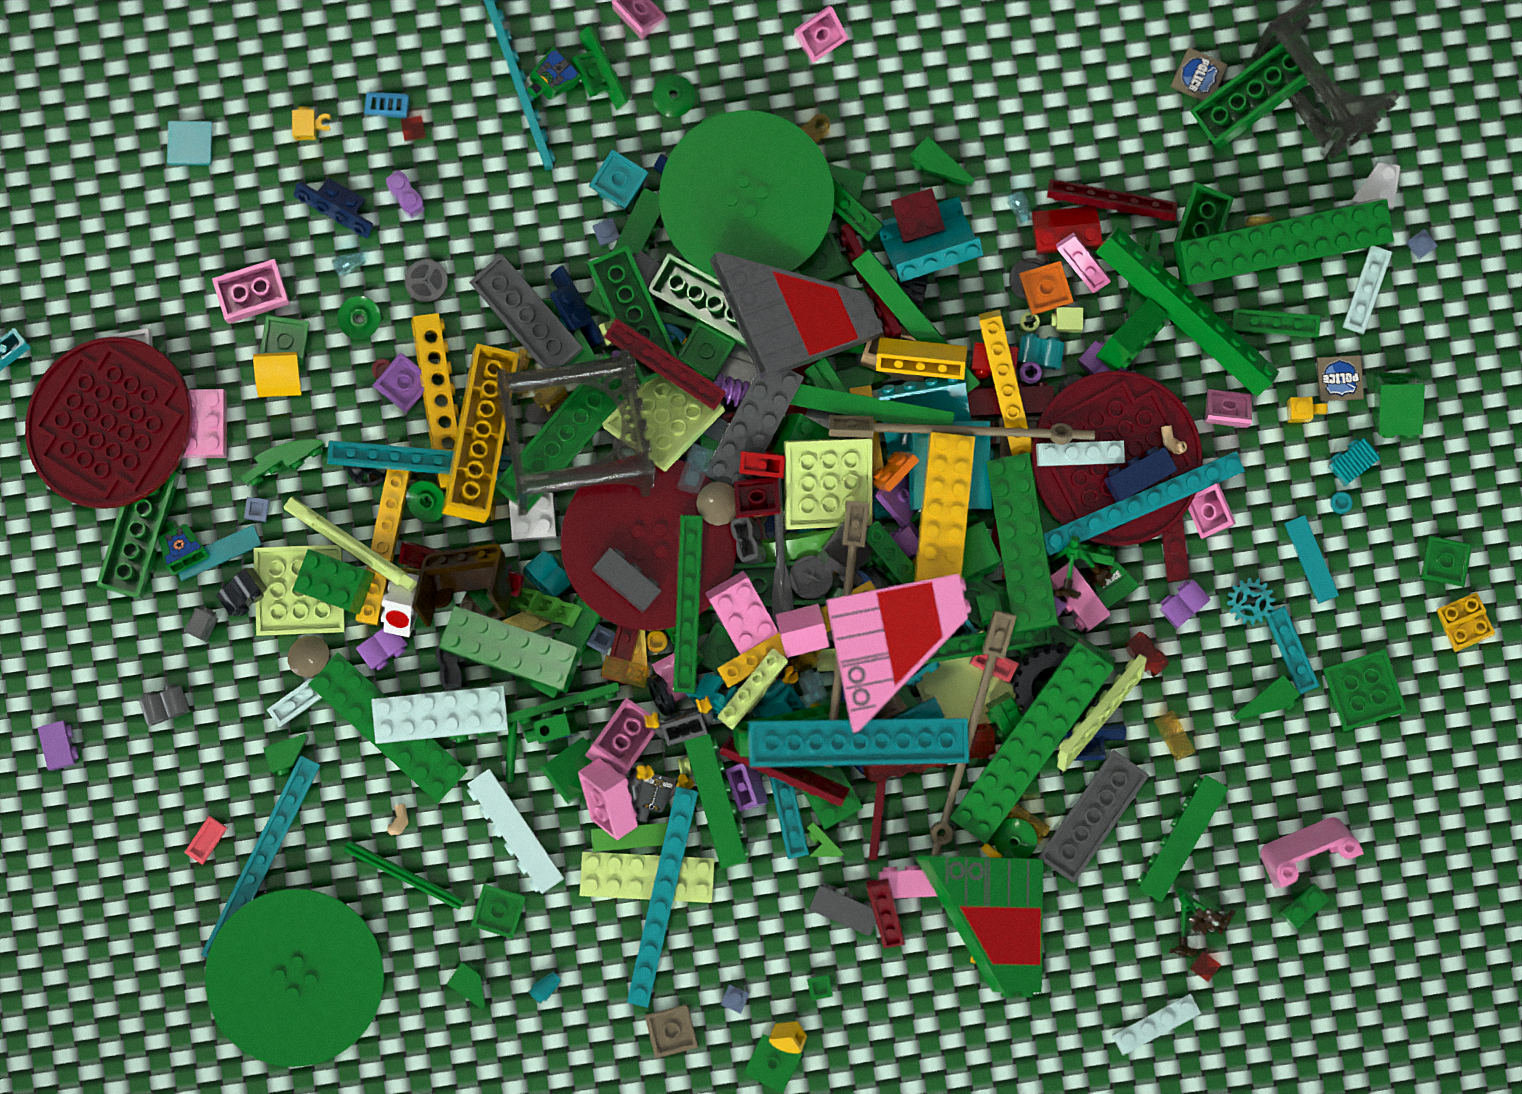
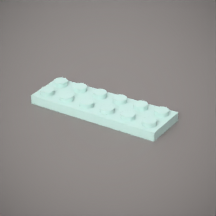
M504 686L372 699L376 744L508 731Z

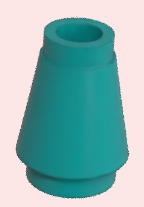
M552 972L531 985L532 988L528 992L541 1004L543 1001L546 1002L561 982V979Z

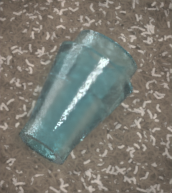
M1023 190L1007 196V203L1020 224L1032 219L1027 194H1024Z
M361 251L336 256V259L332 260L337 276H346L366 263Z

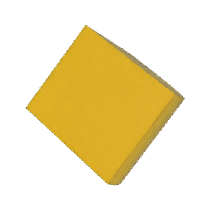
M798 1021L778 1023L774 1025L769 1041L776 1048L784 1052L801 1053L807 1035Z

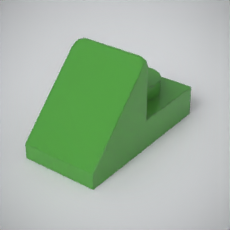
M814 822L807 827L809 831L807 836L815 844L818 841L822 844L809 857H841L844 854Z

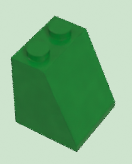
M1417 372L1374 373L1375 427L1379 436L1394 438L1395 435H1403L1407 438H1414L1417 435H1423L1425 384Z
M984 521L966 529L961 578H964L965 584L993 574L1001 562Z
M584 737L580 738L540 767L568 805L584 793L578 772L594 762L585 756L593 745V741L590 738L588 740H585Z

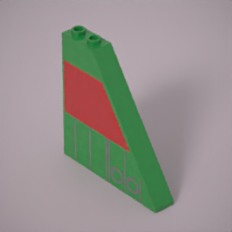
M917 856L920 867L991 991L1001 992V997H1014V993H1020V997H1033V993H1042L1043 859Z

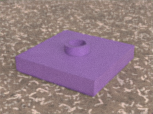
M401 352L373 384L376 390L405 414L422 396L424 391L420 380L421 370Z
M905 475L890 492L879 489L875 495L901 528L907 526L915 511H910L909 479Z

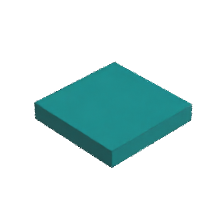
M168 121L167 164L212 166V121Z

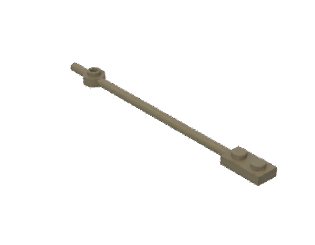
M829 416V436L873 438V432L929 434L936 432L956 435L1050 438L1058 445L1067 444L1072 439H1095V431L1072 430L1069 425L1063 423L1055 424L1051 429L874 423V417Z
M846 501L842 545L848 546L843 597L852 595L857 547L864 548L869 503ZM837 654L829 720H838L842 679Z
M993 610L982 648V653L987 654L988 658L968 724L969 752L997 657L1004 659L1017 617L1014 614ZM957 763L941 821L934 823L930 829V836L934 841L930 856H940L942 846L949 843L953 837V830L949 825L966 763ZM939 829H944L943 834H937Z

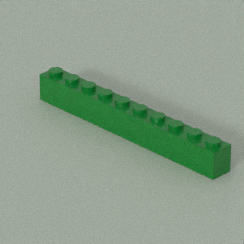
M1117 227L1103 240L1096 253L1147 299L1151 298L1168 314L1167 317L1256 397L1273 384L1280 371L1267 361L1258 350L1247 343L1240 334L1228 326L1223 319L1218 317L1209 306L1205 305L1192 291L1188 290L1175 276L1169 273L1160 262L1156 261L1143 247L1139 246L1126 232Z

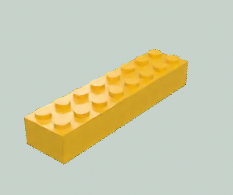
M476 344L472 352L442 514L485 523L490 515L519 353L482 344Z
M936 432L929 434L914 583L959 574L961 578L975 437Z

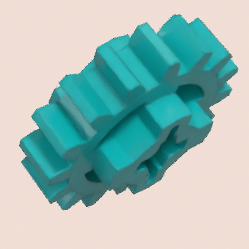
M1248 578L1247 583L1240 580V587L1233 585L1232 589L1235 592L1228 593V597L1232 598V600L1228 601L1227 605L1233 606L1229 613L1237 614L1235 616L1236 621L1242 618L1243 625L1250 621L1251 626H1254L1255 620L1262 624L1263 616L1268 619L1270 617L1267 611L1274 610L1270 603L1275 602V598L1269 597L1273 591H1266L1267 583H1264L1262 586L1259 585L1260 579H1257L1255 583H1252L1251 578ZM1249 588H1256L1261 592L1255 593L1252 592ZM1241 592L1243 595V599L1241 602H1238V604H1236V598L1238 594ZM1248 597H1250L1251 599H1257L1255 601L1254 607H1252L1250 604L1245 605V603H1247ZM1266 600V606L1261 612L1259 605ZM1248 611L1251 612L1253 616H1247L1241 612Z

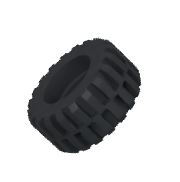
M1061 642L1055 645L1053 643L1046 644L1043 647L1038 646L1034 648L1031 653L1024 657L1015 674L1013 693L1016 695L1015 701L1017 705H1020L1022 714L1026 712L1038 695L1036 679L1039 673L1047 667H1058L1073 645L1069 647ZM1098 691L1091 699V701L1088 703V705L1085 707L1080 716L1077 718L1075 723L1084 720V717L1088 710L1095 704Z

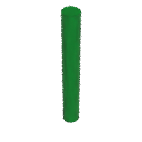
M518 722L511 723L512 728L508 729L505 783H514Z

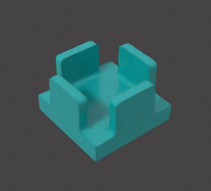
M611 150L589 184V188L596 191L599 197L615 207L620 206L626 210L630 203L633 204L642 190L643 183L649 172L616 151Z
M705 674L697 685L695 693L685 694L695 706H697L696 699L703 700L706 698L705 696H708L714 719L721 721L718 718L719 713L739 689L736 686H731L727 695L723 696L717 693L724 680L719 676Z

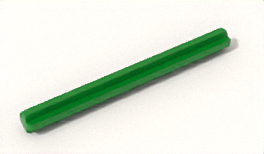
M348 841L344 848L345 852L458 910L464 904L465 900L352 841Z

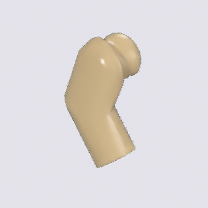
M1172 426L1161 427L1164 447L1174 454L1185 452L1187 445L1184 441H1179L1173 437Z
M405 803L394 806L397 817L387 827L390 835L401 834L409 823Z

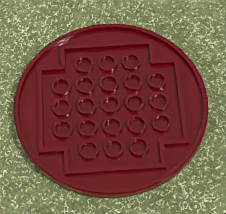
M103 337L72 348L47 369L34 389L29 402L25 421V437L28 454L36 472L44 483L59 496L84 507L96 509L117 508L135 503L147 497L164 484L173 474L187 449L193 423V409L189 389L174 363L166 355L145 342L126 337Z
M1128 371L1098 372L1074 381L1049 402L1035 428L1051 429L1053 425L1063 423L1069 425L1072 430L1095 431V439H1072L1069 443L1124 441L1125 463L1037 466L1036 444L1054 442L1050 438L1033 437L1031 444V459L1037 492L1046 509L1061 525L1116 503L1103 479L1109 476L1108 472L1116 467L1123 469L1128 466L1126 462L1136 456L1139 459L1146 456L1145 451L1154 446H1157L1158 449L1164 447L1161 427L1172 426L1173 437L1179 441H1184L1187 449L1181 454H1174L1167 449L1177 471L1139 492L1198 468L1203 464L1202 446L1197 427L1181 400L1171 390L1154 379ZM1196 493L1091 537L1087 541L1107 546H1127L1151 540L1177 523L1191 505Z
M642 455L618 459L593 473L580 486L570 501L561 529V555L564 569L571 585L582 601L604 619L629 629L656 631L676 627L681 515L701 516L696 507L698 494L703 487L713 482L701 471L677 459L665 472ZM703 519L699 615L711 606L705 593L730 579L736 560L737 540L732 534L731 522L715 526ZM609 548L612 550L617 548L626 556L624 558L625 561L630 565L632 562L643 570L641 574L647 579L651 577L660 585L658 588L661 592L644 612L638 610L592 571V568Z

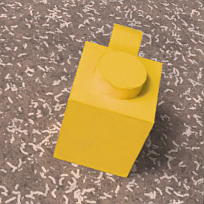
M298 107V110H292V136L294 140H316V130L330 131L331 127L322 125V122L325 119H331V116L325 113L316 119V113L310 107Z
M1290 397L1287 400L1288 423L1310 422L1313 419V414L1321 415L1328 412L1327 404L1313 405L1312 397Z

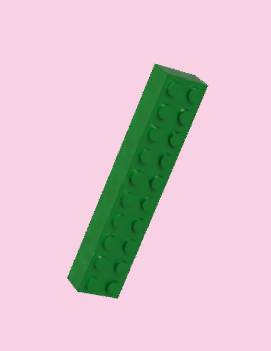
M1377 198L1173 241L1180 282L1183 285H1192L1394 242L1388 201L1387 199Z
M1079 637L952 812L950 819L986 844L1110 675L1116 663Z

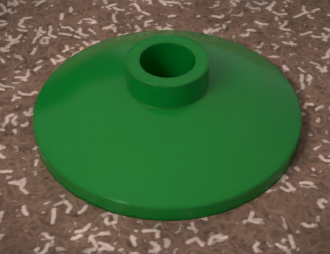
M665 76L653 88V104L661 114L667 117L683 116L694 105V87L683 76ZM671 91L678 93L675 98L670 97L669 94Z
M355 296L347 299L340 306L337 322L339 328L346 336L358 340L366 339L372 336L379 328L381 314L378 306L371 299ZM357 316H363V322H356Z
M421 480L409 487L406 494V503L414 517L423 522H435L444 515L442 510L445 494L438 485L430 481Z
M1008 818L1002 821L994 832L993 837L997 851L1005 858L1025 859L1029 857L1036 849L1038 841L1034 827L1028 821L1021 818ZM1011 839H1017L1018 844H1012Z

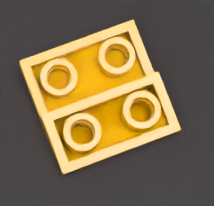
M297 352L253 354L258 397L301 395L302 388Z
M1477 592L1436 610L1454 652L1495 635V631L1486 615V609Z

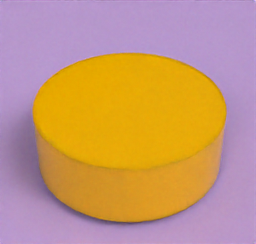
M652 631L647 635L646 645L650 651L659 653L667 647V636L662 631Z
M989 843L981 847V850L990 858L1003 857Z

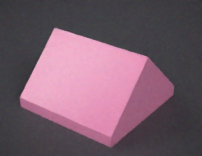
M651 0L612 1L613 10L641 40L666 18Z
M830 5L794 29L795 39L813 63L849 39Z
M1208 389L1204 423L1248 428L1252 423L1251 394Z
M1219 483L1196 493L1188 510L1201 539L1236 524Z
M819 604L775 615L786 658L829 647Z

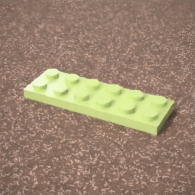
M1141 654L1135 660L1132 658L1127 663L1126 671L1123 675L1118 674L1112 682L1113 687L1109 691L1105 690L1099 698V704L1096 707L1092 706L1085 715L1087 718L1084 722L1077 723L1070 739L1065 738L1059 746L1060 752L1057 756L1059 758L1058 768L1064 772L1142 679L1147 658Z
M582 852L580 896L650 900L660 856ZM683 857L673 901L712 903L714 858Z

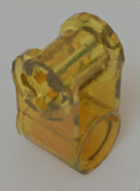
M817 114L800 128L817 144L829 132L830 120L824 114ZM824 121V129L821 127L817 129L816 122L822 123Z

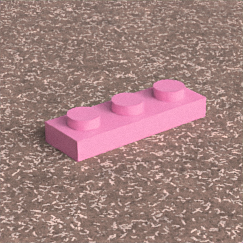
M1072 233L1056 244L1058 251L1092 293H1095L1111 282L1109 275L1075 233Z

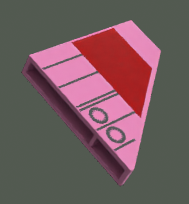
M959 574L826 600L852 732H858L968 618L967 613H970V606L968 600H964L963 591H966L964 578H960Z

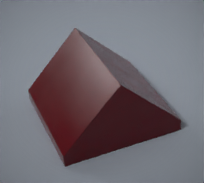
M777 477L734 481L736 518L781 514Z

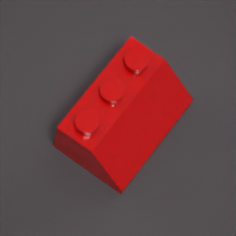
M1095 206L1031 212L1035 255L1060 253L1056 244L1072 233L1076 234L1088 250L1098 249L1102 243L1100 221Z

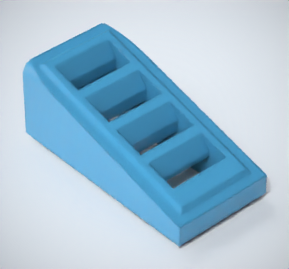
M367 92L364 114L408 119L410 97L406 94ZM372 98L376 99L375 109H371ZM381 99L385 100L384 110H380ZM389 100H393L392 110H388ZM398 101H401L400 111H397Z

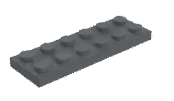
M502 253L469 282L551 378L584 350L582 345Z
M788 370L761 380L758 371H756L708 463L704 475L718 482L727 483L733 488L734 481L751 480L753 475L739 473L741 451L761 453L766 451L804 376Z
M1112 750L1038 856V859H1043L1045 864L1072 883H1075L1147 780L1149 774L1115 750Z

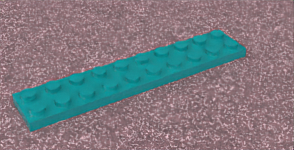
M968 718L869 720L858 732H852L850 720L748 722L749 767L969 763Z

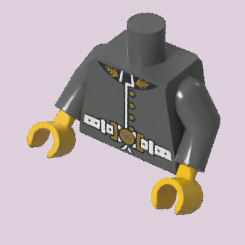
M705 696L706 698L703 700L696 699L697 706L672 713L667 716L663 723L658 720L657 712H653V715L650 716L645 714L646 727L652 728L660 738L665 739L668 746L708 734L706 726L714 722L709 697Z
M639 765L637 769L631 768L629 784L627 786L633 798L631 801L632 805L637 806L636 820L647 822L650 810L662 812L665 805L675 795L677 786L687 789L693 788L694 782L692 778H687L685 774H681L678 777L679 782H675V779L655 774L649 765L646 768L643 765Z

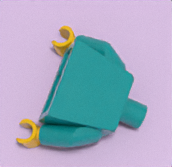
M788 666L785 669V677L783 679L779 678L766 690L759 704L753 709L756 717H768L807 709L791 685H786L787 683H795L798 680V672L790 675L793 673V666ZM817 702L810 705V708L820 706V704Z

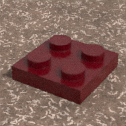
M932 188L890 201L903 243L945 230Z

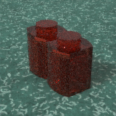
M1139 631L1124 644L1132 658L1136 659L1139 654L1147 658L1144 671L1152 677L1158 675L1169 665L1164 653L1154 648L1151 639L1143 632Z

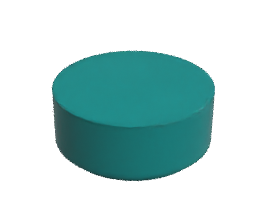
M1337 492L1330 499V507L1337 514L1348 512L1353 505L1351 496L1346 492Z

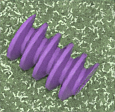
M719 374L714 381L715 385L727 392L724 396L726 404L728 405L732 399L734 400V407H737L739 402H741L750 385L748 381H744L741 384V380L738 378L733 382L731 376L725 379L723 374Z

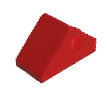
M741 451L740 474L784 477L785 455L765 451L764 453Z

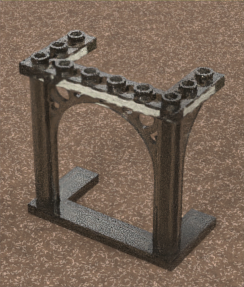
M1303 0L1267 25L1251 55L1257 61L1278 44L1282 43L1329 110L1332 120L1318 112L1301 89L1289 97L1288 100L1322 147L1320 154L1324 160L1330 156L1334 159L1343 152L1347 145L1352 147L1361 140L1359 138L1364 133L1370 135L1379 128L1377 125L1381 121L1377 113L1383 109L1387 112L1396 106V100L1400 95L1396 89H1393L1389 93L1376 97H1360L1339 88L1330 79L1299 35V32L1307 28L1312 22L1308 14L1293 24L1291 23L1324 1Z
M629 349L621 350L618 357L512 373H506V368L497 369V396L500 413L504 415L515 478V498L519 516L527 515L528 495L607 483L629 484L640 490L641 497L650 496V490L654 488L655 464L654 460L649 459L648 453L652 452L650 439L645 438L644 432L648 431L646 418L642 419L641 411H644L642 397L638 398L637 390H640L639 379L635 377L634 356L630 357ZM603 376H607L604 383L597 381V379H603ZM614 378H619L620 388L614 391L610 390L608 387L610 381ZM568 384H586L600 389L614 401L621 415L622 431L617 445L610 454L590 465L524 475L510 393ZM622 393L624 401L619 400V394ZM629 415L630 418L625 419L624 416ZM627 434H632V435H631V440H632V441H627V440H626V435H627ZM621 447H631L635 451V456L631 458L624 456L620 451ZM617 456L619 460L612 462V458Z

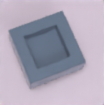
M613 218L592 225L600 247L618 240L619 233Z
M1425 229L1406 242L1418 260L1437 247V244Z
M247 497L244 519L267 522L270 500Z
M598 624L587 645L606 655L613 644L615 633Z
M729 984L721 1005L741 1014L750 993Z

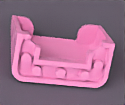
M1332 817L1267 843L1262 847L1260 854L1273 887L1276 889L1294 883L1299 875L1295 863L1329 849L1330 853L1337 852L1345 859L1355 858L1364 853L1359 842L1340 819Z

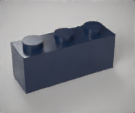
M1154 446L1145 451L1146 456L1139 459L1136 456L1127 461L1128 466L1123 469L1116 467L1108 472L1109 476L1103 480L1115 502L1123 501L1177 471L1166 447L1158 449L1157 446Z

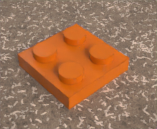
M1061 261L1018 274L1031 316L1074 303Z
M903 451L894 452L889 456L888 463L883 468L881 467L874 472L872 485L877 489L890 492L919 462V459L911 453Z

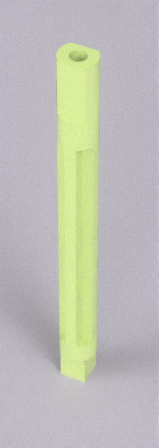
M290 497L285 504L284 509L396 585L403 586L410 592L417 585V582L408 577L405 571L296 498Z

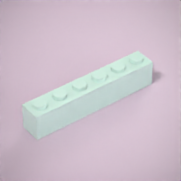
M488 769L467 784L470 787L467 790L473 801L478 799L482 805L479 810L486 820L489 817L495 824L492 826V829L498 837L503 836L507 843L504 845L511 856L513 854L516 855L519 860L516 864L521 872L529 874L532 879L529 883L534 891L538 892L540 890L543 894L565 878L492 771Z

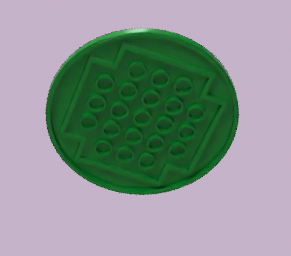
M739 110L716 115L705 120L690 130L678 142L671 152L662 173L659 189V206L664 228L677 251L692 266L716 279L717 277L709 260L717 252L792 272L815 253L827 234L833 215L834 185L829 165L823 153L812 138L801 128L771 113Z
M309 889L273 891L241 906L228 918L217 933L208 954L205 970L207 1001L211 1013L224 1035L247 1055L268 1064L284 1067H302L318 1064L341 1054L352 1046L364 1034L377 1013L384 984V968L379 946L365 921L342 901L328 894Z

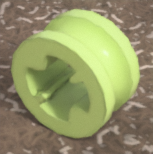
M1027 312L1020 319V328L1027 333L1037 330L1040 320L1037 314L1031 316V313ZM1026 317H1030V320L1032 318L1035 320L1032 328H1029V325L1027 327L1024 325Z
M688 756L683 760L677 758L680 774H689L691 776L692 772Z

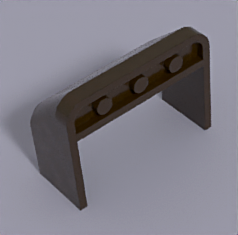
M489 544L433 552L423 559L412 607L426 627H431L435 609L448 606L453 599L454 593L489 588L488 598L500 615L506 617L512 585L503 549L498 544Z

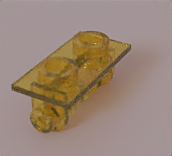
M822 649L792 656L790 660L797 670L806 674L819 660L816 656Z
M1018 803L1013 806L1005 819L1021 818L1028 821L1037 833V844H1040L1044 836L1050 831V826Z

